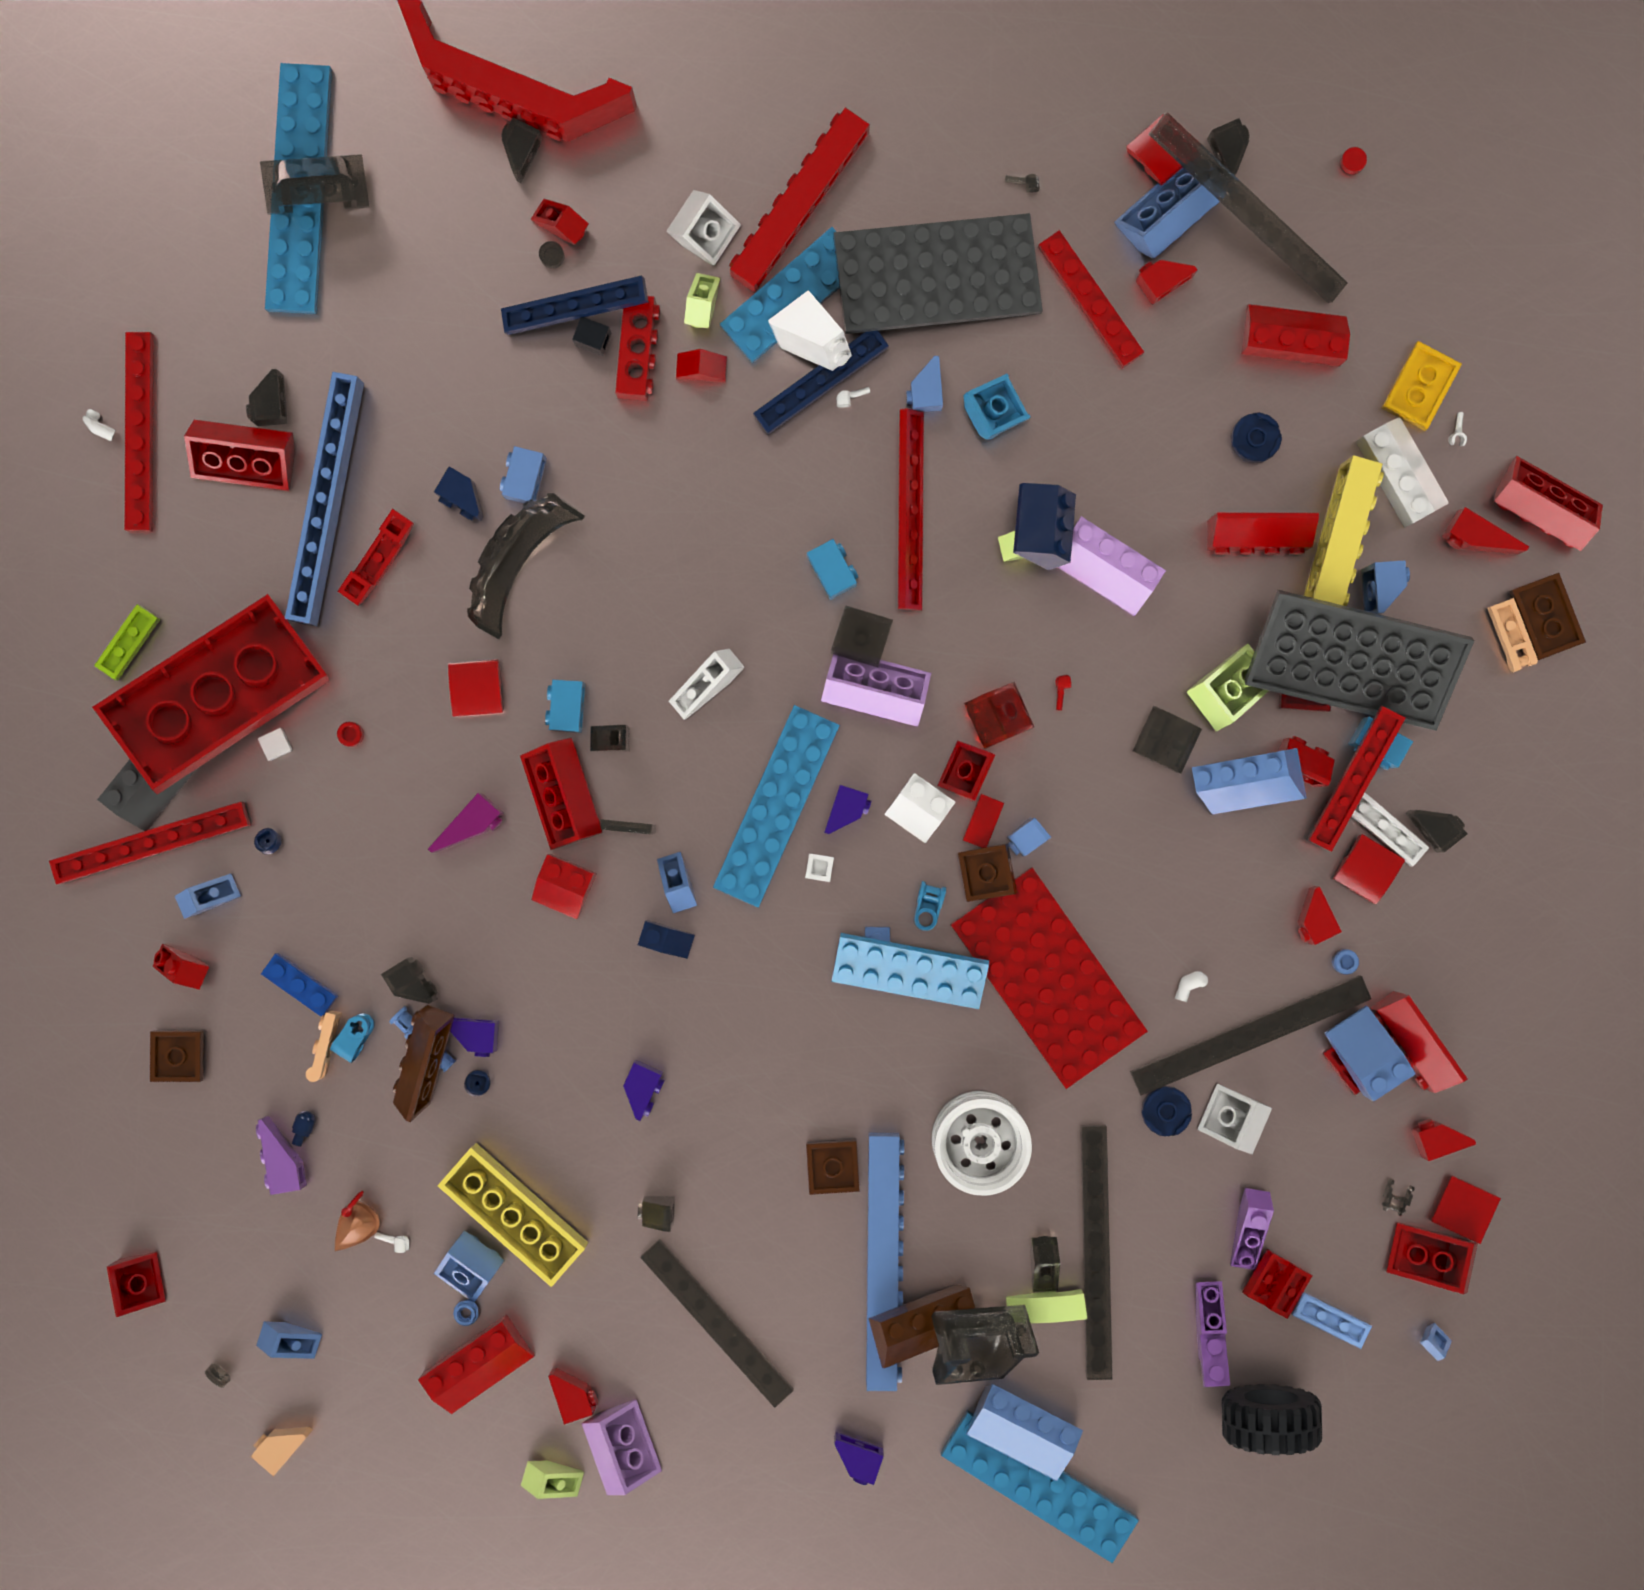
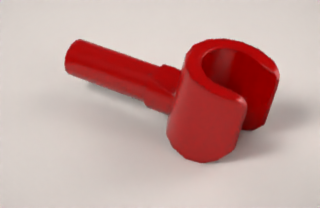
M1062 675L1056 678L1055 683L1058 694L1056 710H1062L1064 689L1072 687L1069 675Z

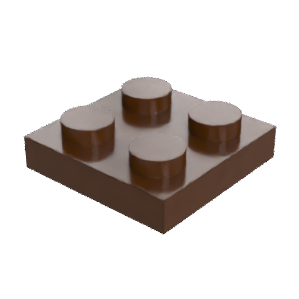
M1008 844L958 853L967 902L1017 893Z
M150 1031V1082L203 1081L204 1031Z
M856 1140L806 1143L809 1195L860 1192Z

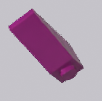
M477 793L432 843L428 850L431 853L438 852L486 833L490 829L494 831L502 823L501 817L504 812L484 794Z

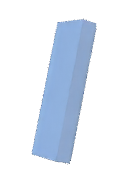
M1303 1292L1291 1313L1294 1317L1362 1349L1372 1328L1370 1324Z

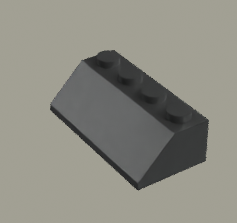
M129 759L97 800L120 818L147 831L196 769L157 795Z

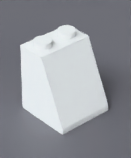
M809 290L768 320L781 349L833 371L838 366L844 365L852 356L844 331Z

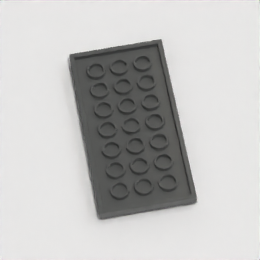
M1030 213L834 232L833 234L845 334L1041 314L1043 311Z
M1277 590L1244 681L1245 685L1372 716H1376L1379 708L1384 706L1405 717L1406 719L1403 723L1437 731L1475 640L1470 636Z

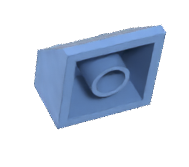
M1405 560L1375 562L1361 569L1364 611L1376 614L1384 613L1407 587V582L1410 580V571L1406 567Z
M463 1231L447 1252L434 1274L463 1296L475 1302L505 1260L500 1257L498 1252L482 1244L476 1236Z

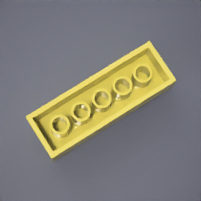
M1353 455L1339 466L1303 596L1347 606L1350 594L1347 593L1349 583H1353L1357 572L1354 569L1356 559L1361 557L1363 551L1361 540L1363 535L1367 534L1370 526V521L1367 520L1369 511L1374 509L1377 501V496H1374L1376 486H1380L1384 475L1381 472L1382 463Z
M477 1143L467 1151L437 1185L550 1287L556 1283L589 1243Z

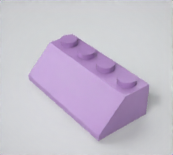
M1082 516L1073 527L1071 563L1058 567L1133 616L1137 614L1166 572L1165 569Z
M835 648L821 701L918 727L931 673Z

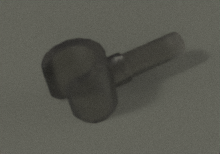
M1030 174L1026 177L1008 175L1005 177V182L1026 184L1027 192H1038L1040 190L1039 178L1035 174Z

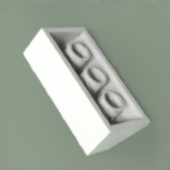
M1400 417L1378 427L1356 441L1365 459L1383 464L1381 472L1384 475L1380 486L1404 528L1449 503Z

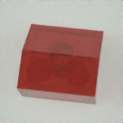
M1015 682L964 703L984 749L1034 728Z

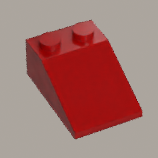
M1397 1223L1387 1273L1464 1295L1468 1293L1478 1243Z

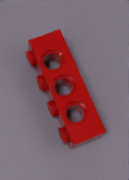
M648 296L649 303L623 308L615 390L618 399L648 401V394L653 393V379H650V369H655L656 355L652 354V347L657 345L658 330L654 329L655 320L660 318V305H656L654 296ZM638 319L647 320V324L643 328H637L634 325ZM637 343L645 345L644 350L640 353L632 351L633 346ZM634 368H641L643 370L641 376L637 378L631 377L630 372Z

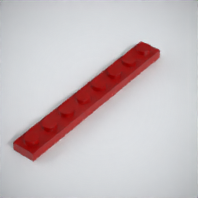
M125 332L124 530L128 532H153L154 334L151 332Z
M905 408L900 409L898 609L921 611L923 586L924 412Z
M237 802L49 860L55 883L59 885L248 827L251 824L244 802Z

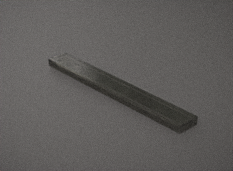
M660 1239L641 1255L640 1258L774 1408L793 1392V1387Z

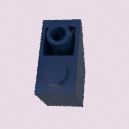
M449 466L434 490V493L440 497L438 502L450 509L453 505L461 509L459 514L471 521L474 518L482 521L484 516L475 483Z

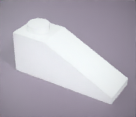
M730 649L714 651L669 702L685 720L729 685L745 667Z

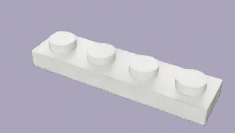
M1364 793L1352 817L1396 855L1405 859L1409 866H1414L1429 847L1369 795Z

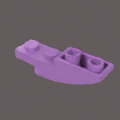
M1222 1281L1196 1282L1197 1343L1199 1360H1201L1203 1387L1230 1386Z

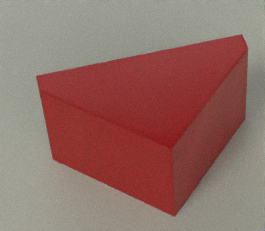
M704 349L677 353L676 379L726 382L727 356Z

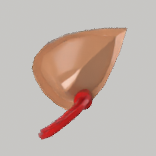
M363 1190L341 1211L335 1237V1251L347 1249L365 1242L380 1228L381 1219L374 1209L366 1203L358 1201L363 1196Z

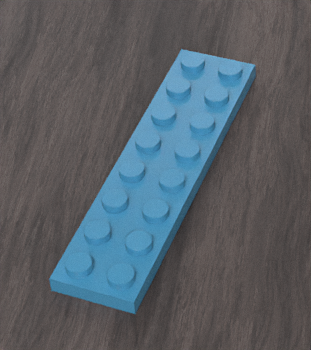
M796 705L793 706L713 888L759 908L838 731L839 724Z
M967 1410L941 1451V1456L1113 1563L1137 1525L1138 1517L1065 1471L1055 1481L966 1435L974 1415Z

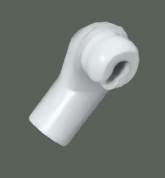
M1197 971L1183 976L1180 980L1175 999L1187 1002L1190 991L1198 987H1205L1208 983V977L1202 972Z

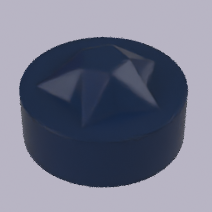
M265 828L255 836L254 845L257 850L269 855L279 849L281 836L273 829Z
M480 1070L469 1073L464 1081L466 1092L474 1097L484 1095L490 1087L489 1076Z

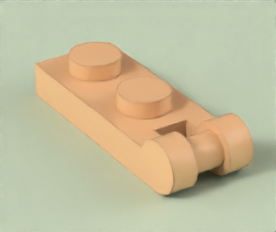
M1514 598L1488 607V612L1506 655L1510 671L1514 673L1521 670V667L1525 665L1530 667L1537 664L1536 653ZM1522 649L1523 656L1518 657L1516 650Z
M331 1010L322 1015L318 1026V1029L321 1030L320 1038L315 1041L312 1054H315L313 1066L306 1071V1078L310 1082H316L327 1074L332 1054L330 1047L336 1038L342 1012Z

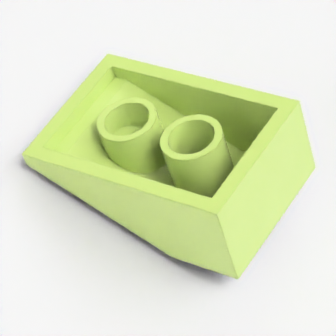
M1248 643L1186 691L1215 731L1234 723L1268 692V690L1245 685L1244 680L1255 653Z

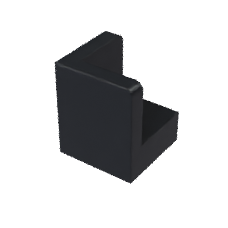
M581 317L572 340L575 346L604 356L612 332L609 326Z

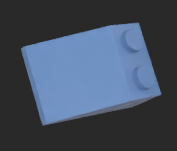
M1364 1006L1324 1033L1362 1095L1373 1102L1416 1074L1403 1052L1368 1006Z

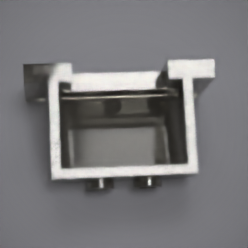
M362 154L260 161L268 215L293 213L292 205L343 202L344 209L369 207Z
M1025 1305L936 1311L931 1316L939 1343L932 1367L936 1385L1003 1379L1024 1358L1036 1357L1039 1354Z

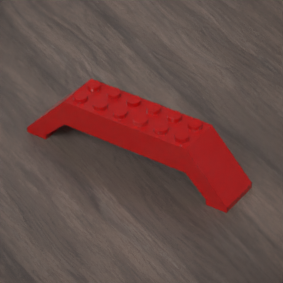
M397 0L432 88L441 94L451 93L463 103L469 104V102H473L485 112L492 113V111H495L510 122L517 120L524 123V126L532 131L538 132V130H541L554 140L561 141L563 139L568 142L636 110L637 104L633 88L612 78H608L607 83L573 96L434 39L430 30L432 21L423 2L420 0Z

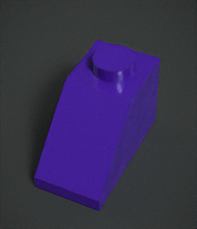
M840 785L824 833L830 834L860 819L862 814L867 815L871 805V800L867 799L869 794Z
M454 1018L450 1032L467 1052H475L474 1056L490 1057V1053L497 1051L498 1020Z
M835 1432L834 1445L849 1476L861 1485H867L868 1483L874 1485L884 1457L883 1448Z

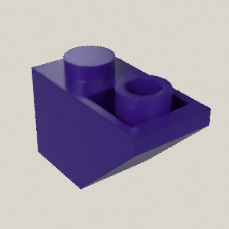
M635 1060L623 1087L635 1119L641 1121L643 1116H649L654 1105L650 1100L654 1092L659 1094L665 1080L661 1079L662 1071L638 1060Z

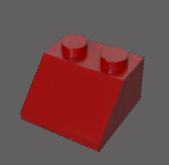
M1296 736L1283 739L1278 751L1298 749L1303 781L1314 787L1329 786L1335 759L1328 756L1329 752L1319 747L1312 749L1306 746L1307 742Z
M547 854L538 874L531 900L578 919L597 873L553 854Z

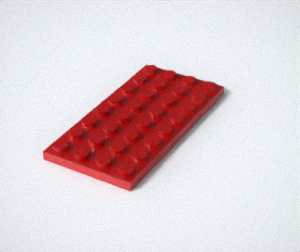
M1033 867L1015 878L1016 894L985 899L950 925L973 958L989 960L987 978L1065 1089H1067L1148 1031Z

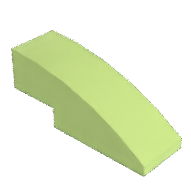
M1081 1289L1063 1292L1052 1290L1006 1297L1009 1323H1053L1087 1319L1085 1298Z

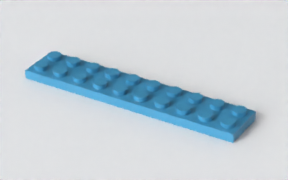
M280 63L265 310L268 312L317 314L332 68L326 65Z

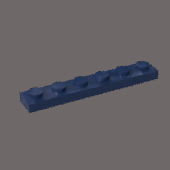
M641 275L501 308L504 333L511 335L649 302L645 278Z
M879 331L865 332L849 343L852 356L844 365L838 366L833 371L820 365L756 410L753 415L768 435L887 350L889 345Z

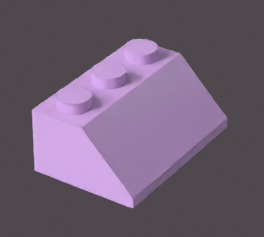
M632 1400L599 1412L581 1423L607 1495H626L662 1471L637 1400Z

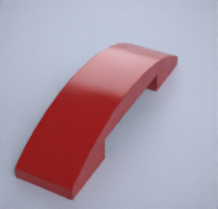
M392 508L379 528L380 533L356 569L350 571L337 592L359 606L376 587L397 557L414 523Z

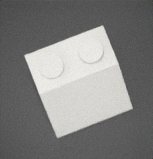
M693 190L666 232L684 248L715 266L741 224L710 194Z
M914 773L885 815L926 843L953 807L955 801Z
M1217 1084L1197 1130L1238 1150L1253 1154L1272 1108Z

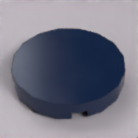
M1260 412L1242 417L1233 427L1231 434V444L1236 455L1250 463H1262L1272 458L1279 450L1282 441V434L1280 433L1277 421L1271 416Z
M1161 1086L1154 1088L1146 1095L1142 1102L1141 1114L1144 1123L1152 1132L1159 1136H1175L1188 1127L1192 1119V1106L1190 1100L1182 1091L1175 1087Z

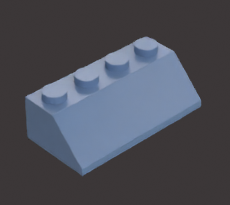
M1192 159L1165 184L1161 186L1157 183L1114 223L1139 252L1155 259L1170 244L1181 237L1187 229L1199 221L1213 206L1217 205L1228 192L1218 170Z
M1297 748L1192 767L1196 793L1212 814L1307 798Z
M991 1384L986 1386L982 1392L966 1435L1057 1481L1073 1457L1083 1430Z

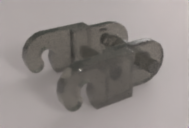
M1389 1179L1383 1194L1386 1198L1385 1202H1382L1383 1210L1387 1211L1389 1208L1397 1211L1398 1216H1402L1403 1213H1406V1205L1410 1206L1413 1198L1411 1192H1414L1415 1187L1410 1185L1405 1197H1399L1392 1194L1393 1188L1391 1185H1394L1395 1181L1394 1179ZM1392 1198L1401 1201L1400 1206L1391 1204Z

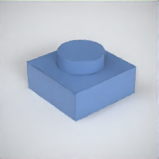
M865 927V937L890 942V927Z
M1433 1323L1426 1327L1420 1343L1439 1361L1446 1357L1452 1340Z

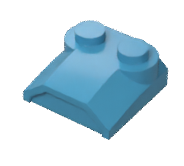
M1008 373L963 395L965 410L978 434L985 439H993L998 434L1031 418L1009 380Z

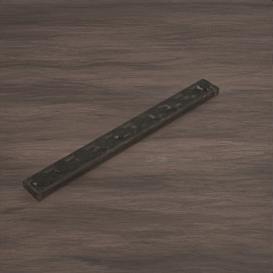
M1168 112L1163 115L1148 135L1326 302L1332 303L1348 282Z
M1359 975L1130 1071L1139 1095L1142 1096L1369 1001L1371 996L1363 977Z
M1080 1125L1084 1298L1087 1319H1085L1087 1380H1113L1107 1126Z

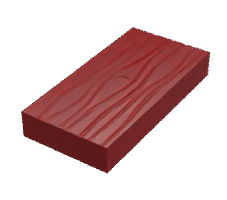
M267 594L103 699L92 708L150 788L158 795L329 682V679L312 653Z

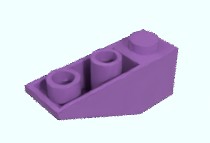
M269 1116L259 1119L256 1125V1134L258 1139H261L262 1149L260 1150V1158L266 1167L267 1174L264 1176L266 1188L270 1191V1195L301 1190L307 1186L303 1160Z
M1245 1188L1239 1206L1230 1262L1231 1266L1251 1270L1256 1269L1274 1213L1270 1192Z

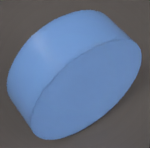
M1341 949L1333 955L1332 966L1341 974H1352L1359 966V958L1355 952Z

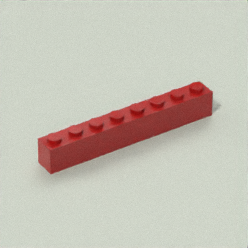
M846 107L841 114L838 112L835 114L830 122L831 128L826 134L822 133L815 144L817 147L812 154L808 153L801 163L802 169L798 174L794 173L787 182V190L784 194H778L772 204L774 207L769 215L765 213L758 223L759 229L754 235L751 233L747 237L742 253L740 255L736 254L729 264V267H731V277L752 292L756 293L868 136L870 124Z

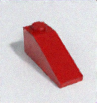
M1467 507L1456 512L1442 537L1447 539V543L1456 549L1520 554L1527 551L1530 547Z

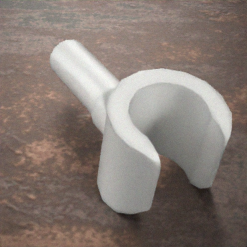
M869 387L851 392L841 391L836 397L837 407L851 406L850 398L870 393Z
M1463 412L1457 413L1455 431L1448 439L1450 445H1454L1456 436L1460 437V447L1464 446L1467 442V436L1462 433Z
M379 1232L375 1233L374 1238L393 1243L394 1252L404 1253L406 1250H409V1238L407 1236L394 1237Z

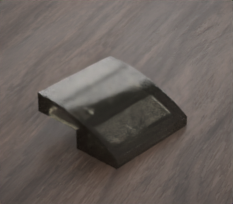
M1153 706L1133 752L1176 773L1182 774L1202 729L1174 714Z

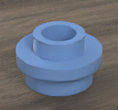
M471 1300L460 1301L454 1308V1319L460 1325H472L478 1319L479 1308ZM464 1308H468L471 1311L470 1316L463 1314Z

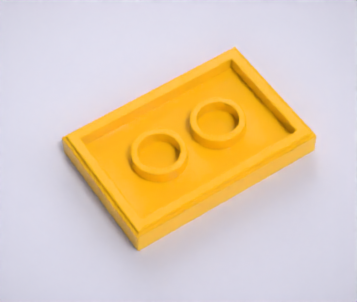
M1417 341L1381 408L1426 431L1462 363Z

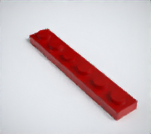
M1057 231L1041 242L1038 248L1121 367L1124 368L1143 355L1144 350L1061 231Z
M1384 706L1379 708L1309 835V841L1331 852L1333 851L1405 721V717Z

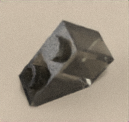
M413 957L406 958L381 974L394 996L427 1004L438 1000L435 995L438 993L437 989L431 981L427 982L422 974L424 972L423 966L417 959L414 960Z

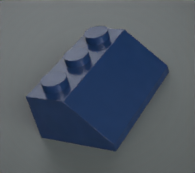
M1019 484L1013 553L1047 570L1071 563L1076 494L1060 485Z

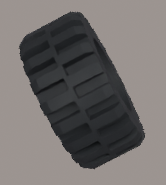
M1257 1384L1235 1387L1233 1390H1228L1222 1397V1434L1228 1444L1247 1452H1257V1454L1263 1455L1303 1454L1306 1451H1313L1322 1442V1404L1313 1393L1291 1386Z

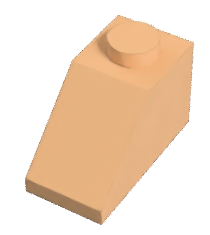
M311 1427L274 1429L268 1436L263 1434L253 1445L256 1451L250 1457L274 1476L313 1429Z

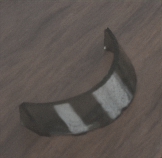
M547 493V497L537 501L528 500L523 504V509L515 516L510 514L485 546L478 560L480 564L478 574L470 582L469 589L472 592L471 607L467 608L469 619L476 627L500 639L502 636V619L506 600L511 586L527 558L551 533L566 524L583 520L584 514L555 493Z

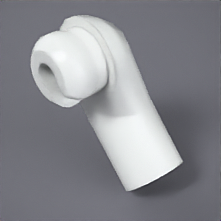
M88 409L86 416H83V422L93 434L111 441L116 430L98 422L100 413Z

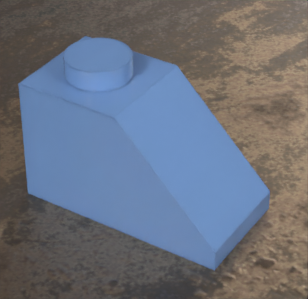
M934 356L911 382L910 391H906L907 406H911L913 410L921 412L942 411L943 398L939 356Z
M1029 818L1008 835L1007 838L1010 841L1008 843L1009 848L1016 856L1019 853L1022 856H1026L1050 839L1051 836L1036 818Z
M681 852L657 859L664 892L672 912L676 913L697 906L693 887Z
M228 874L189 887L177 894L175 899L184 919L237 899L241 895L232 874Z
M264 1321L256 1346L270 1358L315 1359L322 1334L287 1322Z

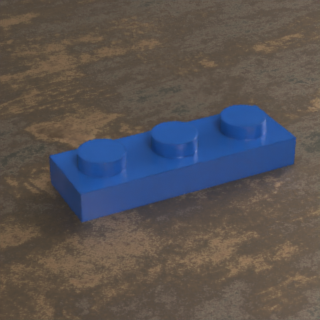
M279 953L274 954L261 973L265 978L321 1017L329 1011L338 998L337 994Z

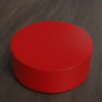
M1358 147L1347 149L1340 159L1342 170L1348 174L1359 173L1367 163L1366 153Z
M345 722L337 730V738L345 746H357L364 737L362 727L355 722Z

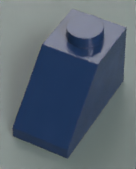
M646 920L638 946L688 959L695 935Z

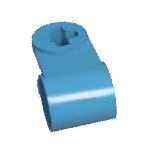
M924 881L921 882L913 919L918 929L928 931L935 927L945 898L946 887L937 888L926 885ZM926 893L936 895L937 897L926 895ZM923 912L929 913L932 917V922L927 927L919 923V916Z
M360 1013L350 1018L333 1041L330 1050L352 1063L360 1054L364 1043L374 1029L373 1018L366 1013ZM359 1021L362 1022V1025H361V1027L363 1028L362 1030H359V1029H358V1028H359V1024H358L357 1022H359Z

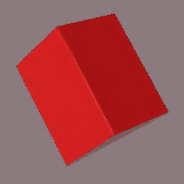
M957 741L937 786L972 802L975 801L995 758V754Z
M157 1252L121 1258L107 1266L116 1317L166 1302Z

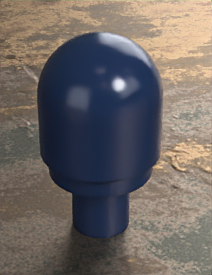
M302 1111L295 1117L292 1126V1132L295 1133L292 1141L293 1145L301 1147L304 1138L309 1137L315 1125V1116L311 1112Z

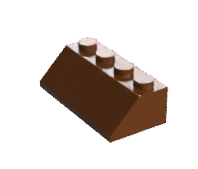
M426 1005L413 1015L411 1021L413 1026L412 1034L408 1036L405 1043V1048H407L406 1056L402 1058L399 1065V1070L401 1071L400 1078L396 1080L393 1087V1093H395L393 1104L408 1122H412L431 1103L455 1016L430 1005Z
M956 1284L868 1318L882 1368H887L972 1334L977 1312L970 1288Z

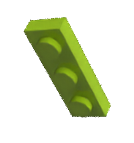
M136 604L94 666L118 681L154 630L160 618L141 605Z

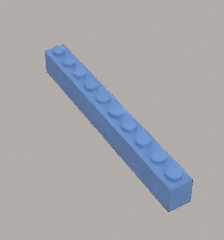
M332 372L285 615V619L295 623L318 626L364 383L357 376Z
M869 1132L867 1391H897V1383H902V1367H897V1364H894L887 1368H882L868 1319L903 1305V1291H898V1281H903V1266H898V1256H903V1241H899V1231L904 1229V1217L899 1215V1205L904 1206V1190H899V1180H904V1165H899V1155H904V1140H900L899 1133Z

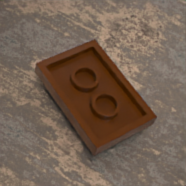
M1560 573L1509 591L1511 598H1514L1537 660L1586 643Z

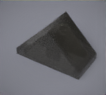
M627 725L591 726L590 751L629 752L630 727Z

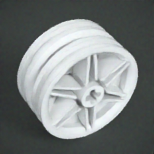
M972 1091L961 1094L949 1101L941 1109L933 1125L932 1147L938 1166L945 1178L953 1186L966 1193L986 1196L1003 1192L1013 1186L1023 1176L1029 1165L1032 1142L1028 1127L1017 1109L1008 1100L997 1094L986 1091ZM969 1114H973L976 1117L975 1123H967L966 1117ZM993 1118H1000V1124L995 1126L991 1124ZM953 1135H959L961 1140L956 1143H952L951 1137ZM983 1135L985 1143L981 1144L979 1142V1144L976 1145L977 1143L975 1141V1138L977 1136L981 1138ZM1004 1141L1010 1142V1147L1007 1150L1001 1147ZM964 1158H968L971 1161L967 1167L961 1165V1161ZM995 1162L996 1165L993 1169L986 1168L987 1163Z

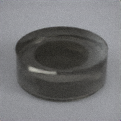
M545 242L539 249V258L544 266L557 268L563 263L565 254L561 245L557 242Z
M211 1364L205 1370L207 1378L220 1388H224L230 1381L229 1374L217 1364Z

